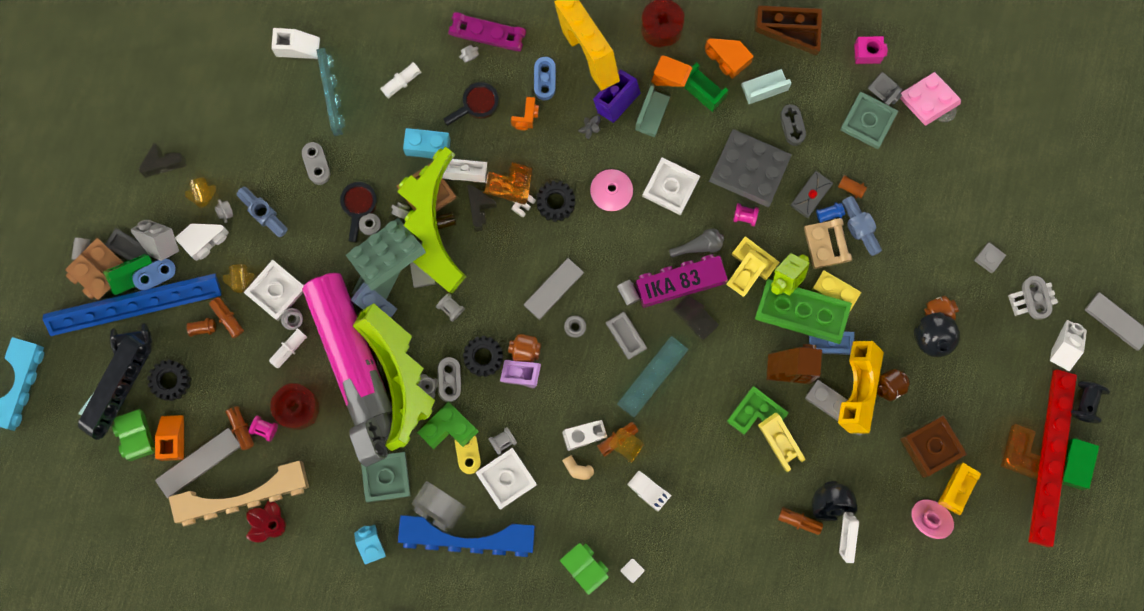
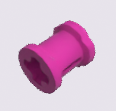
M737 203L733 222L742 221L755 226L759 208L741 206V203Z
M256 416L250 426L249 433L265 437L266 441L271 442L276 434L278 424H271L261 420L260 416Z

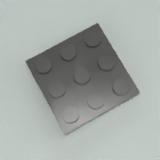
M733 129L709 182L769 207L792 154Z

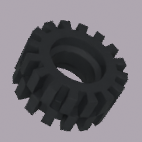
M553 180L550 184L548 182L545 183L544 187L541 186L539 193H537V209L540 211V215L542 217L545 216L548 221L550 219L553 222H557V220L563 221L564 218H568L570 213L574 211L575 195L572 188L570 189L567 183L563 184L562 181L557 183ZM560 194L564 198L563 206L558 209L551 208L547 203L550 195Z
M486 336L475 337L473 341L470 340L469 344L465 346L463 353L464 363L472 374L479 377H488V375H493L500 369L503 363V352L499 343L494 341L493 338H487ZM485 348L491 352L492 359L488 364L481 365L476 362L475 354L479 349Z
M162 360L160 364L156 363L154 365L155 368L153 370L150 369L151 375L147 376V380L150 382L148 387L151 388L152 394H155L160 399L175 401L174 399L182 398L181 395H185L187 393L186 389L190 388L189 381H191V377L188 376L190 374L189 371L176 361ZM173 372L177 376V383L173 388L166 389L162 386L161 379L164 374Z

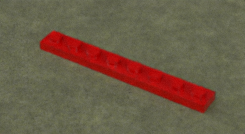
M1054 370L1052 373L1028 541L1045 547H1053L1071 423V411L1077 379L1076 374L1061 370Z

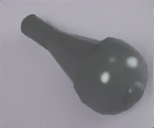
M707 229L703 234L687 244L670 249V256L673 258L686 253L718 252L723 246L724 236L717 229Z

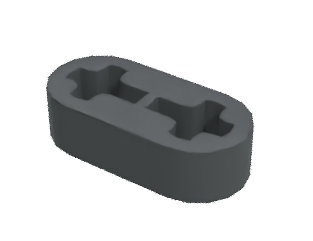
M786 105L780 114L785 138L790 145L798 146L806 137L801 112L795 105ZM788 111L791 114L795 113L793 123H791L790 117L785 116ZM793 127H795L797 134H801L798 140L795 137H791Z

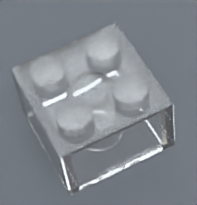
M428 481L425 482L411 503L415 506L414 511L424 518L431 516L435 519L433 524L445 531L447 528L453 530L467 508Z

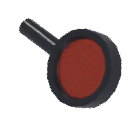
M485 82L471 84L463 95L464 106L443 118L448 126L466 114L476 119L491 117L499 106V96L496 89Z
M354 182L347 185L340 196V204L344 212L349 217H352L348 241L357 243L361 217L372 214L377 206V196L373 188L363 182Z

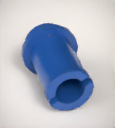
M835 202L833 206L816 210L819 222L822 223L834 218H842L845 215L842 203L838 204Z

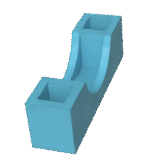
M11 338L5 359L14 369L15 381L9 393L0 398V427L15 431L16 427L20 425L22 421L21 412L29 401L30 395L28 392L37 377L36 369L44 358V347Z

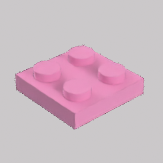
M935 72L901 92L902 96L900 98L925 126L961 104L959 96Z

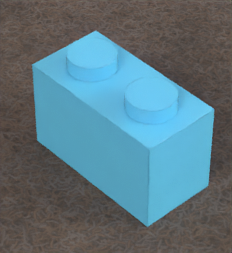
M409 128L405 130L403 150L406 156L433 159L434 154L440 148L444 149L445 146L448 149L450 148V136L447 132Z

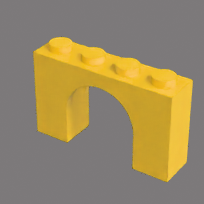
M579 0L554 1L564 36L572 47L580 43L588 61L591 76L599 89L602 91L618 83L620 79L614 52Z

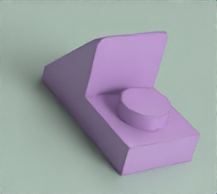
M504 360L500 381L535 388L541 364Z

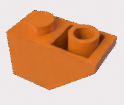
M711 38L706 41L705 52L712 60L715 59L719 63L720 70L732 79L752 63L754 56L740 41Z
M183 415L161 416L155 435V459L161 461L184 460Z

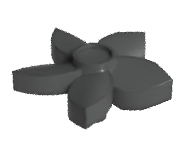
M595 116L592 119L585 117V126L578 131L586 133V138L589 139L592 133H598L601 130L598 126L600 117Z

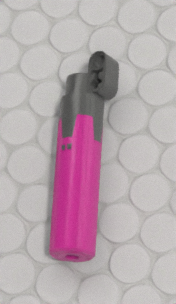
M328 273L308 281L302 290L354 423V427L349 432L352 444L360 463L368 467L385 459L388 455L384 441L388 439L391 430L392 406L369 345L365 338L353 327L357 314L342 275L340 273Z

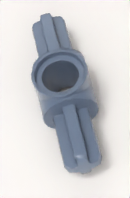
M242 187L238 190L237 197L248 207L247 211L262 226H267L277 237H282L286 234L287 227L276 217L277 213L261 197L257 198L247 187ZM267 208L265 215L257 216L259 209Z
M853 196L847 197L842 201V204L850 217L847 223L850 233L855 239H862L871 256L877 255L882 249L873 234L876 231V224L869 213L861 212Z

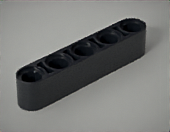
M134 334L127 335L121 341L78 421L79 429L95 440L102 439L108 432L151 352L149 344Z

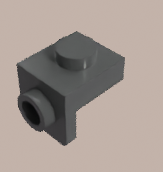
M882 71L867 87L886 105L890 103L895 104L902 96L900 92L903 89Z

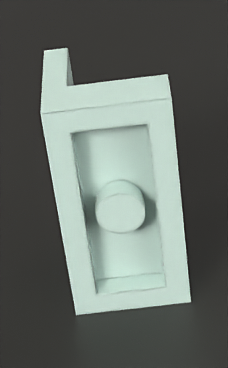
M782 69L743 82L741 86L748 104H752L788 91L791 81L790 79L786 80Z

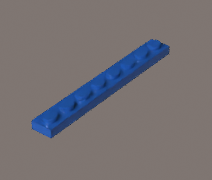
M210 274L43 314L42 319L49 335L54 336L222 296V290L216 274Z

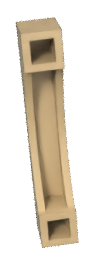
M296 461L278 466L279 471L268 482L251 492L232 498L205 499L197 497L196 492L193 491L170 496L169 501L174 522L182 523L183 527L195 524L196 519L204 517V520L217 518V513L226 511V514L238 512L239 507L247 505L248 508L260 506V501L269 499V502H275L283 499L282 495L291 493V496L303 494L304 489L309 488L304 464L302 461Z

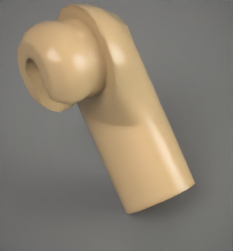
M572 455L562 460L573 478L588 480L594 475L592 466L577 465Z

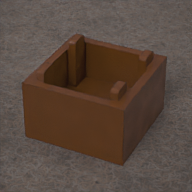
M944 415L900 439L923 478L934 474L967 455Z

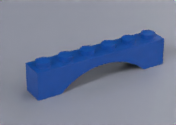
M400 515L398 543H403V548L416 549L417 544L426 545L425 549L439 550V546H447L448 551L461 552V548H470V553L483 554L484 549L493 550V555H506V551H513L515 556L528 557V553H533L535 526L511 524L504 530L491 536L465 539L440 531L424 517Z

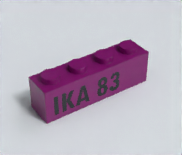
M711 254L702 257V261L693 263L691 260L680 264L681 267L679 268L666 267L655 275H652V273L640 275L639 279L636 280V287L642 307L646 308L726 284L728 279L721 257H714Z

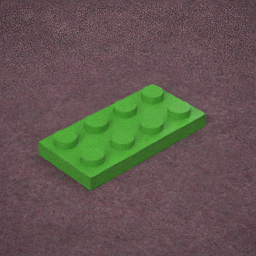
M767 279L755 320L837 344L841 343L852 303L798 287L790 296L784 292L776 295L771 291L773 280Z

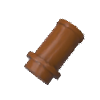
M845 175L838 188L855 195L856 199L857 197L862 199L867 189L864 186L865 183L860 184Z
M206 318L204 321L187 323L188 335L190 337L204 333L211 335L213 332H216L215 320Z

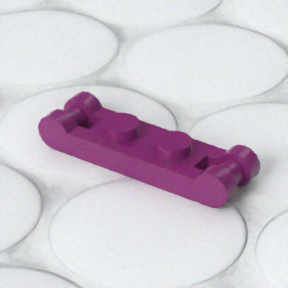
M458 12L453 13V24L449 27V35L513 51L522 50L523 44L521 42L522 38L526 35V29L473 18ZM461 24L467 25L466 30L460 29ZM509 35L514 36L513 41L508 40Z

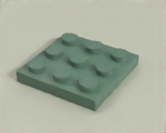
M399 218L389 222L386 227L372 234L365 242L354 247L346 254V257L372 291L426 253L422 245L403 226L404 224Z

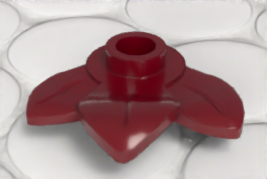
M268 500L264 509L253 508L246 513L247 521L252 526L246 538L252 542L262 543L269 537L277 538L285 532L286 523L281 517L280 506L275 502H269ZM276 523V527L271 529L272 525Z

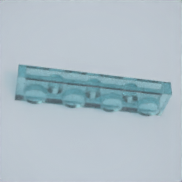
M325 48L316 49L331 131L334 136L343 135L342 128L345 127L344 118L338 112V107H341L339 94L335 95L334 87H338L335 74H331L330 67H334L332 55H328Z
M671 336L617 405L635 418L689 349Z

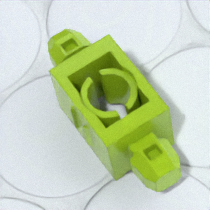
M790 253L775 269L771 291L776 295L784 292L790 296L806 278L809 267L808 256L804 254L796 256Z

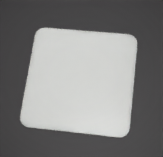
M631 559L621 569V572L634 583L644 572V569L634 559Z

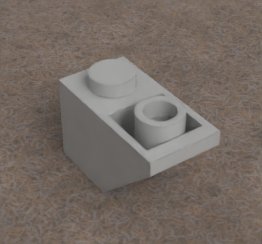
M151 220L140 221L137 226L131 228L132 234L150 257L162 261L179 252L172 228Z

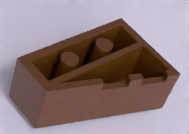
M777 6L757 7L755 10L754 32L816 56L820 52L822 9Z
M803 344V347L768 354L766 380L811 384L821 374L822 349H816V345Z

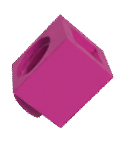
M884 36L858 37L854 43L855 64H881L888 51L887 44H884ZM867 47L874 48L876 53L868 52Z

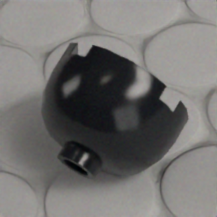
M932 313L923 317L920 320L921 324L918 328L915 327L914 338L919 348L925 354L938 358L951 354L957 348L960 341V331L954 318L946 316L945 313Z
M836 481L826 482L824 486L814 493L812 498L813 515L818 520L837 521L836 516H842L845 512H852L853 515L858 512L856 498L852 490L843 484H838Z

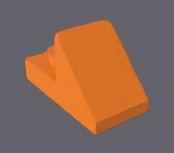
M662 55L655 68L651 82L656 86L684 87L692 67Z

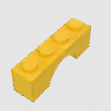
M853 341L849 362L854 378L853 391L849 400L841 403L838 424L849 433H870L884 354L874 341Z

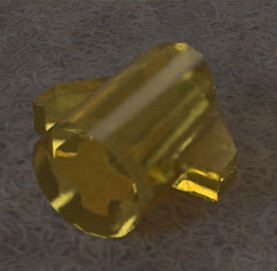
M197 178L189 182L191 190L185 191V196L198 207L204 208L209 204L216 188L215 185L208 186L205 178Z
M244 264L229 266V275H223V282L236 293L244 292L254 280V273H247V266Z

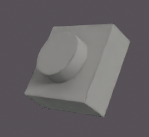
M988 242L974 261L990 273H993L1006 254Z

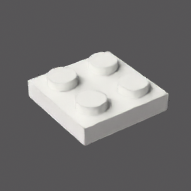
M661 158L642 197L681 215L700 176L669 160Z
M272 260L244 293L279 321L282 313L290 308L302 295L304 285Z
M513 448L476 472L500 510L537 486Z

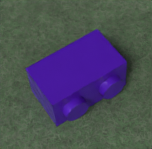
M621 69L618 71L620 81L600 91L593 98L598 114L612 123L641 94L637 79Z

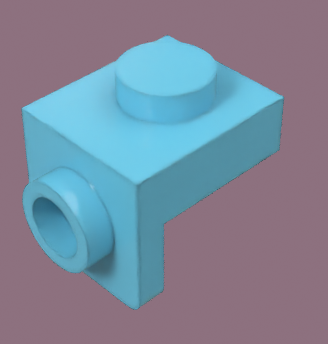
M375 525L361 527L354 533L355 543L364 564L386 557Z

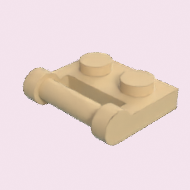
M842 218L804 227L813 269L852 261V256L848 253L842 228L844 225ZM834 228L840 256L834 257L828 229Z

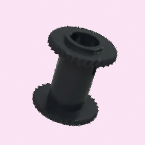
M142 323L141 331L118 334L117 330L113 328L110 332V343L114 354L121 341L129 334H134L149 344L152 351L151 333L145 323Z
M1079 382L1078 386L1084 389L1078 411L1072 410L1071 416L1088 423H1100L1102 420L1096 416L1101 395H1108L1110 393L1109 389L1093 382Z

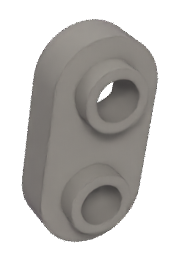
M310 142L306 144L302 149V157L308 176L314 184H325L330 179L331 173L324 151L318 143ZM310 150H316L313 156L309 155ZM316 170H322L320 175H315Z
M1029 277L1022 284L1027 309L1031 317L1042 320L1052 312V303L1047 286L1041 277ZM1030 285H1034L1036 287L1035 292L1030 290ZM1037 305L1042 308L1041 313L1036 311Z
M451 357L444 358L437 367L438 395L445 402L456 400L461 393L460 364ZM445 366H450L452 372L446 373L444 370ZM445 388H451L452 394L447 395L445 393Z

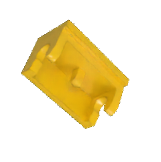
M965 463L958 464L938 504L957 515H961L981 473Z

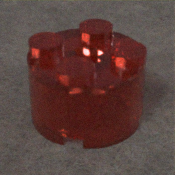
M654 0L646 6L642 14L641 31L647 43L661 48L663 46H671L680 39L685 15L681 7L672 0Z
M292 383L282 386L271 399L270 409L272 416L280 425L291 430H303L315 423L319 413V402L315 394L308 388ZM295 402L299 405L296 412L291 409L292 406H295Z

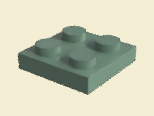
M860 92L840 130L879 149L898 110Z
M406 452L388 454L385 459L368 467L361 464L366 503L411 496Z

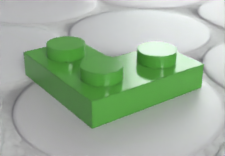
M753 386L726 422L745 435L757 418L763 422L774 413H778L782 420H784L789 412Z
M448 402L417 433L435 449L449 434L464 447L479 431Z

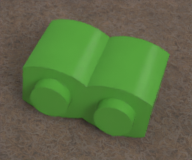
M138 409L114 419L112 429L115 436L120 438L119 452L122 458L134 461L155 453V444L146 416L142 410Z
M578 543L559 561L589 595L609 578L606 574L609 570L601 560L597 563L592 558V555L595 553L587 544L582 546L581 543Z

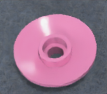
M609 169L595 176L591 183L590 193L592 200L599 208L605 211H618L626 207L631 201L633 185L625 173ZM614 185L616 190L611 192L608 190V187Z
M920 500L913 506L912 519L922 533L935 539L946 538L952 533L954 529L953 518L950 512L945 507L939 505L938 502Z

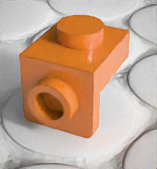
M534 97L526 98L524 117H511V125L516 129L528 130V128H533L534 118H538L539 105H536Z

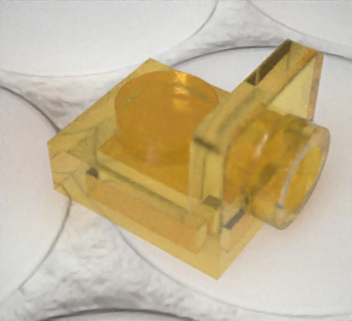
M622 428L618 430L609 444L610 448L620 453L631 463L644 445L639 438Z

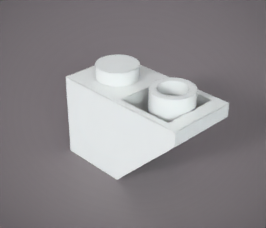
M273 28L271 49L276 57L318 59L319 37L296 29Z
M190 224L175 239L197 261L204 259L210 253V249L213 246L224 242L229 232L222 225Z
M1067 320L1052 348L1050 361L1070 371L1084 353L1087 330L1080 324Z

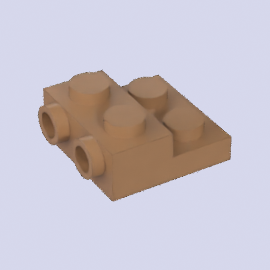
M96 238L65 269L68 272L65 276L74 284L79 282L84 287L83 293L91 300L94 297L99 300L110 289L103 271L124 262L99 238Z

